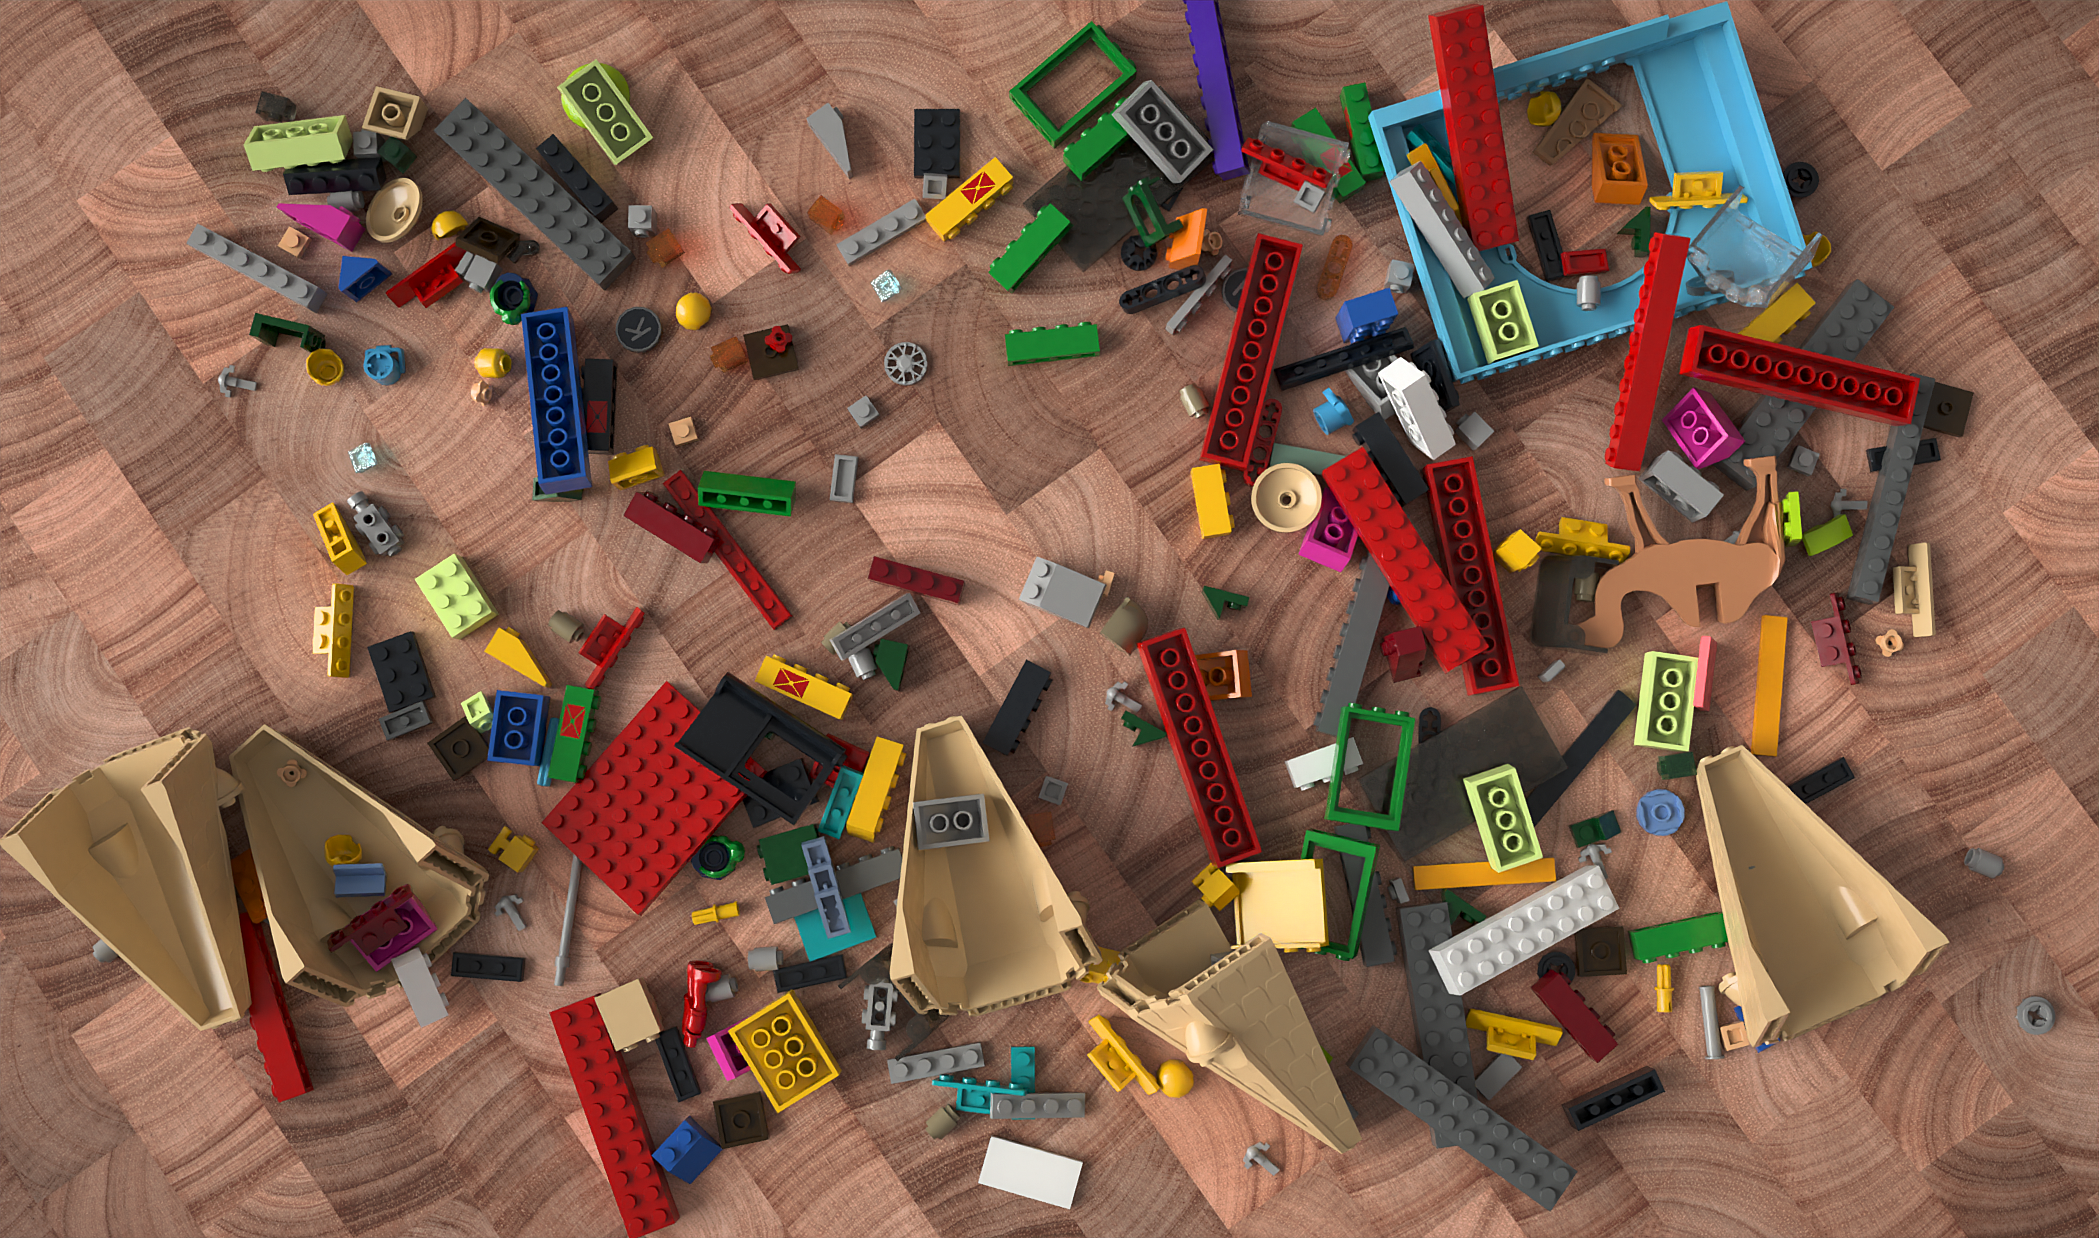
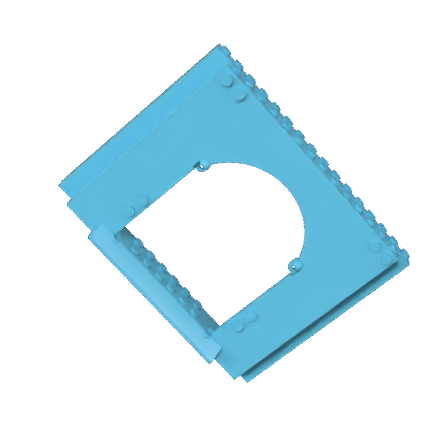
M1727 1L1670 19L1667 14L1493 68L1499 104L1500 100L1508 98L1509 101L1515 100L1522 96L1521 93L1530 91V94L1540 92L1544 89V86L1550 84L1552 87L1562 85L1566 82V79H1582L1587 76V73L1595 71L1596 74L1608 70L1609 66L1618 63H1626L1629 66H1633L1672 192L1674 173L1723 172L1721 193H1742L1748 197L1747 203H1740V206L1737 207L1717 204L1715 208L1694 205L1692 209L1671 206L1667 210L1670 213V218L1665 234L1691 238L1674 319L1685 316L1695 310L1698 312L1707 309L1717 303L1720 305L1737 297H1746L1759 290L1771 289L1776 287V285L1784 283L1783 279L1790 276L1792 280L1806 276L1805 271L1813 268ZM1440 89L1374 110L1370 113L1368 119L1441 346L1445 350V359L1448 368L1452 372L1453 382L1460 380V383L1464 384L1473 381L1476 376L1478 380L1497 373L1496 370H1499V373H1504L1519 366L1518 363H1521V366H1526L1541 359L1540 356L1545 360L1562 353V349L1567 353L1584 346L1585 342L1589 346L1606 339L1607 335L1609 339L1628 332L1629 328L1631 332L1634 331V313L1639 307V290L1644 284L1645 279L1644 266L1627 279L1601 288V305L1596 307L1594 311H1582V307L1577 306V289L1556 286L1534 276L1516 261L1517 255L1512 244H1505L1479 251L1495 277L1485 290L1518 280L1539 347L1533 351L1488 365L1467 298L1470 296L1463 299L1390 184V181L1400 171L1411 166L1407 154L1415 148L1410 144L1406 136L1419 123L1450 153ZM1446 180L1458 203L1456 186ZM1507 248L1509 249V252H1510V255H1509V256H1507V254H1506V250H1505V249H1507ZM1720 271L1733 273L1734 284L1725 291L1711 294V291L1704 292L1705 295L1703 296L1687 294L1685 283L1694 277Z

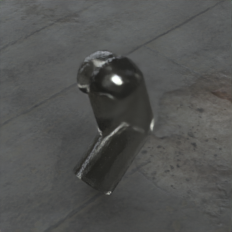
M521 240L506 257L516 264L522 255H536L540 251V246L534 240Z

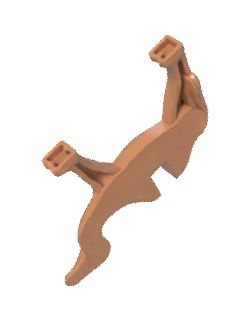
M1776 456L1744 459V466L1752 470L1756 475L1757 495L1753 509L1744 523L1735 544L1702 538L1686 539L1669 544L1657 532L1642 504L1636 475L1604 478L1605 485L1617 490L1624 502L1627 521L1635 538V554L1608 570L1600 578L1595 592V616L1574 626L1565 625L1561 630L1565 640L1570 644L1602 648L1614 647L1621 640L1624 630L1621 601L1625 594L1631 591H1648L1660 595L1676 612L1682 622L1692 627H1701L1696 588L1714 586L1718 622L1726 624L1739 620L1746 613L1754 598L1777 580L1786 561L1783 537V509L1781 502L1778 500L1777 471L1775 470L1777 465Z

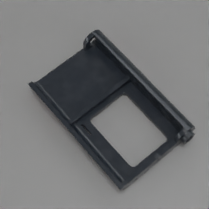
M730 672L723 676L716 687L714 695L681 739L674 745L675 748L792 825H795L836 766L841 768L848 757L845 754L847 749ZM768 733H774L823 767L799 801L793 800L745 768L746 762Z

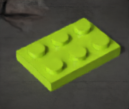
M1799 491L1788 492L1781 502L1785 547L1796 546L1802 540Z

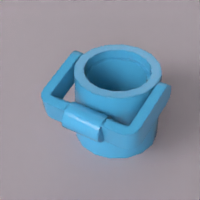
M391 345L376 346V349H367L363 364L365 373L381 385L388 386L396 383L401 374L406 372L404 350L399 347L392 348ZM398 352L399 361L390 354Z
M1329 387L1322 393L1328 401L1314 408L1313 413L1322 431L1329 435L1345 425L1353 424L1354 419L1340 396H1336Z

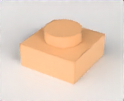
M289 226L278 247L301 259L312 239Z
M691 417L669 423L676 447L699 440Z
M1107 570L1104 576L1099 575L1098 578L1099 582L1107 585L1102 595L1104 597H1108L1115 574Z
M1743 1021L1719 1026V1034L1724 1050L1728 1051L1750 1045Z

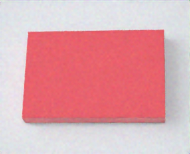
M1710 636L1701 637L1693 705L1697 709L1707 712L1710 709L1717 642Z

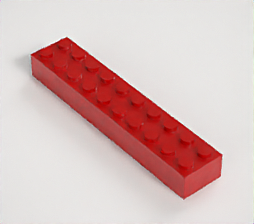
M1473 3L1428 15L1462 227L1466 230L1467 235L1479 251L1519 241L1484 6Z
M1260 233L1256 236L1199 458L1200 461L1220 464V466L1242 472L1247 468L1303 244Z
M1704 325L1688 329L1679 372L1680 375L1892 426L1911 424L1920 378Z
M1364 447L1322 471L1324 481L1416 627L1421 626L1424 640L1444 673H1449L1489 648L1487 642Z
M1473 456L1427 464L1422 468L1424 482L1429 488L1427 497L1443 574L1489 646L1487 650L1462 664L1467 695L1519 686Z
M1178 628L1136 643L1212 866L1220 868L1261 853L1262 850L1186 628Z
M598 993L549 1012L628 1237L638 1238L675 1224L680 1219V1215L663 1167L652 1157L656 1148L621 1050L616 1051L594 999L601 995Z

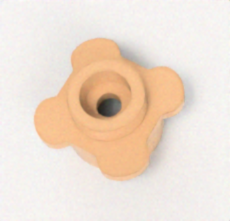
M1205 229L1201 250L1217 255L1222 247V237L1218 232H1210L1208 229Z
M483 380L475 383L471 390L472 399L477 403L481 402L482 406H487L492 397V385L486 384Z
M1892 629L1888 630L1887 634L1883 636H1877L1875 640L1876 644L1880 645L1882 654L1885 657H1890L1893 652L1901 651L1904 647L1901 637Z
M295 759L288 760L287 765L277 770V775L289 787L295 786L300 778H305L307 775V771L301 769Z

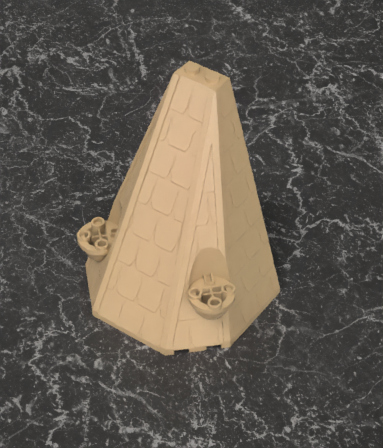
M962 715L958 717L952 716L944 721L929 723L924 727L918 728L914 747L890 965L891 981L918 1014H927L928 1010L939 1009L940 1015H957V1010L968 1011L969 1016L977 1017L1067 991L1072 987L1071 980L1075 977L1076 980H1080L1089 973L1088 966L1090 964L1098 965L1103 961L1100 949L1085 926L1087 912L1090 909L1088 899L1081 896L1079 891L1066 893ZM984 794L990 841L918 850L913 802Z
M265 724L229 756L233 777L236 780H241L246 787V790L239 794L238 797L282 978L286 984L343 1007L354 1005V999L365 995L368 999H372L386 994V988L398 985L400 989L403 988L392 961L376 972L351 941H348L331 953L328 949L327 940L333 932L338 929H344L353 918L363 915L376 902L383 901L396 888L406 884H410L413 893L421 901L437 926L436 931L406 952L419 947L421 954L427 953L431 964H433L480 920L481 914L478 912V907L484 901L486 891L483 889V884L488 881L489 873L483 866L464 855V838L458 830L440 826L432 834L313 753ZM290 759L297 760L300 768L307 771L306 777L300 778L293 787L287 786L281 777L277 775V770L287 765ZM338 834L350 835L356 845L360 843L362 849V859L357 864L382 863L387 873L385 896L336 898L334 894L336 876L333 867L326 862L324 857L325 841L329 837Z
M187 727L111 755L103 760L104 764L91 771L90 769L74 777L72 779L73 782L64 788H56L49 792L0 839V845L7 853L31 873L34 878L46 887L200 1031L208 1028L216 1029L224 1023L230 1021L234 1023L244 1017V1012L250 1007L252 1001L227 836L219 806H222V808L231 806L236 802L234 797L243 793L246 787L241 780H236L229 773L216 768L212 742L207 734H201L200 731Z
M1743 745L1736 748L1730 746L1724 749L1720 755L1715 757L1710 755L1699 762L1695 775L1729 948L1736 973L1731 972L1722 977L1723 982L1719 984V991L1723 995L1726 994L1734 1003L1742 1007L1747 1038L1753 1048L1760 1046L1764 1042L1766 1045L1777 1043L1780 1036L1784 1042L1792 1040L1882 999L1881 996L1889 992L1888 987L1893 992L1907 984V980L1921 975L1929 970L1950 943L1947 937Z
M1198 899L1121 950L1118 955L1121 961L1118 965L1113 963L1106 972L1108 980L1105 983L1104 981L1100 982L1097 986L1101 996L1123 1010L1130 1018L1186 1053L1189 1061L1200 1063L1202 1067L1206 1066L1339 1153L1343 1154L1353 1149L1356 1143L1362 1140L1270 937L1260 933L1214 965H1211V954L1233 950L1209 906Z

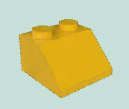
M643 445L635 449L636 452L630 454L623 452L614 455V459L608 461L611 483L622 491L665 476L657 450L653 446Z

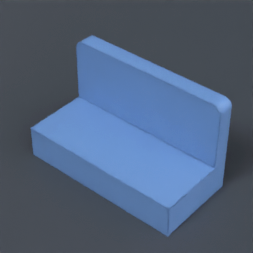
M382 863L333 865V871L336 876L334 893L336 898L385 896L387 873Z

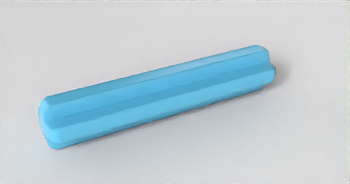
M552 717L549 722L537 784L540 786L548 787L551 785L552 778H548V772L560 718Z

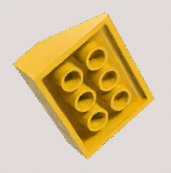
M793 989L728 1030L777 1113L836 1078L842 1071Z

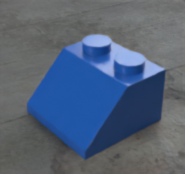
M689 1115L652 1154V1157L669 1173L691 1184L723 1149Z

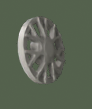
M910 342L898 343L891 347L885 356V371L893 382L904 386L913 385L919 382L927 371L926 355L916 344ZM906 346L913 347L911 355L905 354ZM897 348L902 352L899 358L893 353ZM921 353L923 360L915 362L913 357ZM888 360H896L897 366L888 367ZM915 365L923 368L920 375L913 371ZM897 369L902 372L898 379L892 376ZM911 372L913 380L905 381V373Z

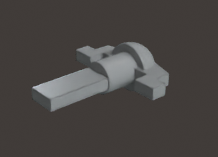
M230 365L229 368L224 367L218 378L220 392L225 393V397L230 398L232 392L227 390V386L256 391L257 382L229 376L230 372H235L234 365Z
M1841 489L1840 492L1835 493L1834 499L1831 502L1834 517L1841 515V510L1867 509L1868 501L1842 500V496H1846L1847 489Z
M1118 681L1107 691L1105 704L1108 705L1107 709L1110 711L1115 706V704L1111 703L1113 699L1137 713L1142 704L1119 692L1120 688L1125 690L1128 683L1125 681L1123 683Z
M1605 844L1588 845L1587 848L1580 852L1581 857L1578 858L1580 863L1587 861L1585 856L1590 855L1594 866H1599L1605 879H1607L1608 875L1599 852L1604 850V853L1608 854L1612 852L1611 848H1606Z
M517 894L503 896L495 906L497 910L495 915L499 916L504 913L502 910L504 907L518 931L527 927L512 903L515 901L518 905L524 899L522 897L519 898Z
M1260 1141L1248 1147L1243 1158L1245 1162L1244 1167L1249 1169L1253 1165L1250 1161L1253 1158L1273 1176L1280 1170L1260 1152L1261 1149L1266 1151L1270 1147L1267 1142L1263 1144Z

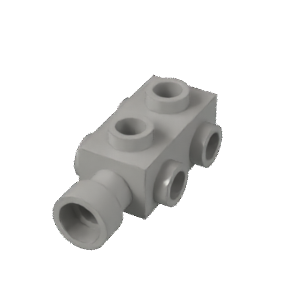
M363 491L354 494L347 502L353 510L356 509L358 512L353 517L357 522L355 527L361 535H366L371 542L368 544L373 552L377 555H389L390 557L399 553L402 550L400 546L404 543L401 539L404 534L396 524L392 526L388 521V518L391 517L388 511L383 506L370 505L368 503L369 499ZM372 516L373 521L367 524L366 519ZM385 534L386 541L380 542V536Z
M876 976L875 980L870 981V985H865L864 1000H868V1007L863 1009L862 1024H866V1030H871L870 1038L867 1039V1049L886 1050L885 1031H890L891 1026L896 1024V1012H892L893 1002L898 1001L899 990L894 988L895 985L890 981V977ZM883 988L886 990L885 997L878 995L879 989ZM876 1013H883L884 1020H877Z

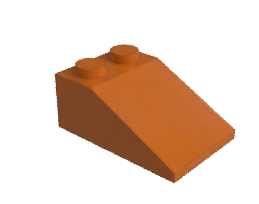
M1593 133L1592 191L1594 202L1640 205L1648 183L1639 136Z
M1202 208L1176 218V220L1180 219L1183 228L1169 236V238L1173 239L1172 247H1167L1165 260L1170 261V269L1181 270L1192 265H1198L1207 209Z
M1231 650L1195 655L1210 701L1252 697L1248 650Z

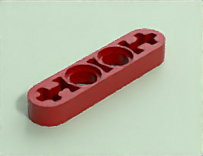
M1268 399L1262 405L1248 465L1243 473V480L1250 487H1253L1256 480L1254 482L1250 481L1251 477L1247 476L1254 469V465H1250V461L1256 465H1264L1263 468L1258 467V476L1268 466L1282 413V405L1276 399ZM1270 404L1275 405L1274 409L1278 410L1271 417V421H1275V424L1270 421L1261 420L1262 418L1267 419L1269 412L1265 407H1269ZM1260 427H1270L1272 435L1268 438H1263L1259 434ZM1256 448L1265 450L1266 457L1263 460H1257L1254 457L1253 451Z

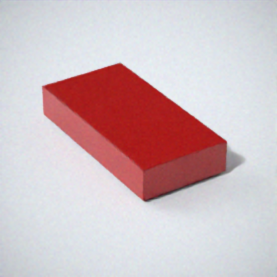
M1606 248L1568 251L1561 254L1564 276L1599 274L1609 271Z

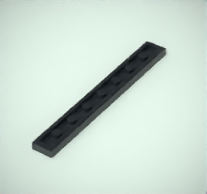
M1617 690L1525 799L1534 827L1636 707L1637 704L1620 690Z

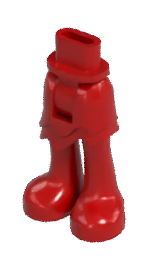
M693 960L687 966L688 993L684 995L685 1002L681 1027L684 1034L683 1043L691 1048L696 1047L697 1038H701V1032L706 1025L707 1007L705 995L709 983L719 981L722 975L721 970L713 968V964L707 961Z

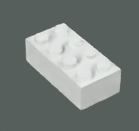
M1400 357L1378 372L1410 443L1432 460L1456 445L1452 436L1454 431L1446 423L1445 418L1447 415L1442 407L1438 405L1439 397L1430 387L1431 379L1424 370H1418L1413 362H1407Z

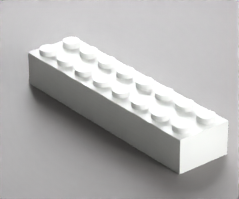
M1586 865L1428 951L1449 994L1462 995L1620 908L1600 867Z

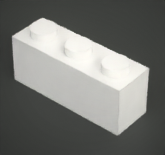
M1354 737L1348 738L1344 764L1345 775L1358 771V766L1363 764ZM1336 743L1284 761L1294 788L1300 787L1302 791L1314 787V781L1320 779L1323 780V783L1330 781Z
M419 947L391 959L421 1028L448 1016L445 1007L449 1003L445 993L439 994L437 987L441 986L436 973L430 974L428 968L432 964L427 953L422 955Z

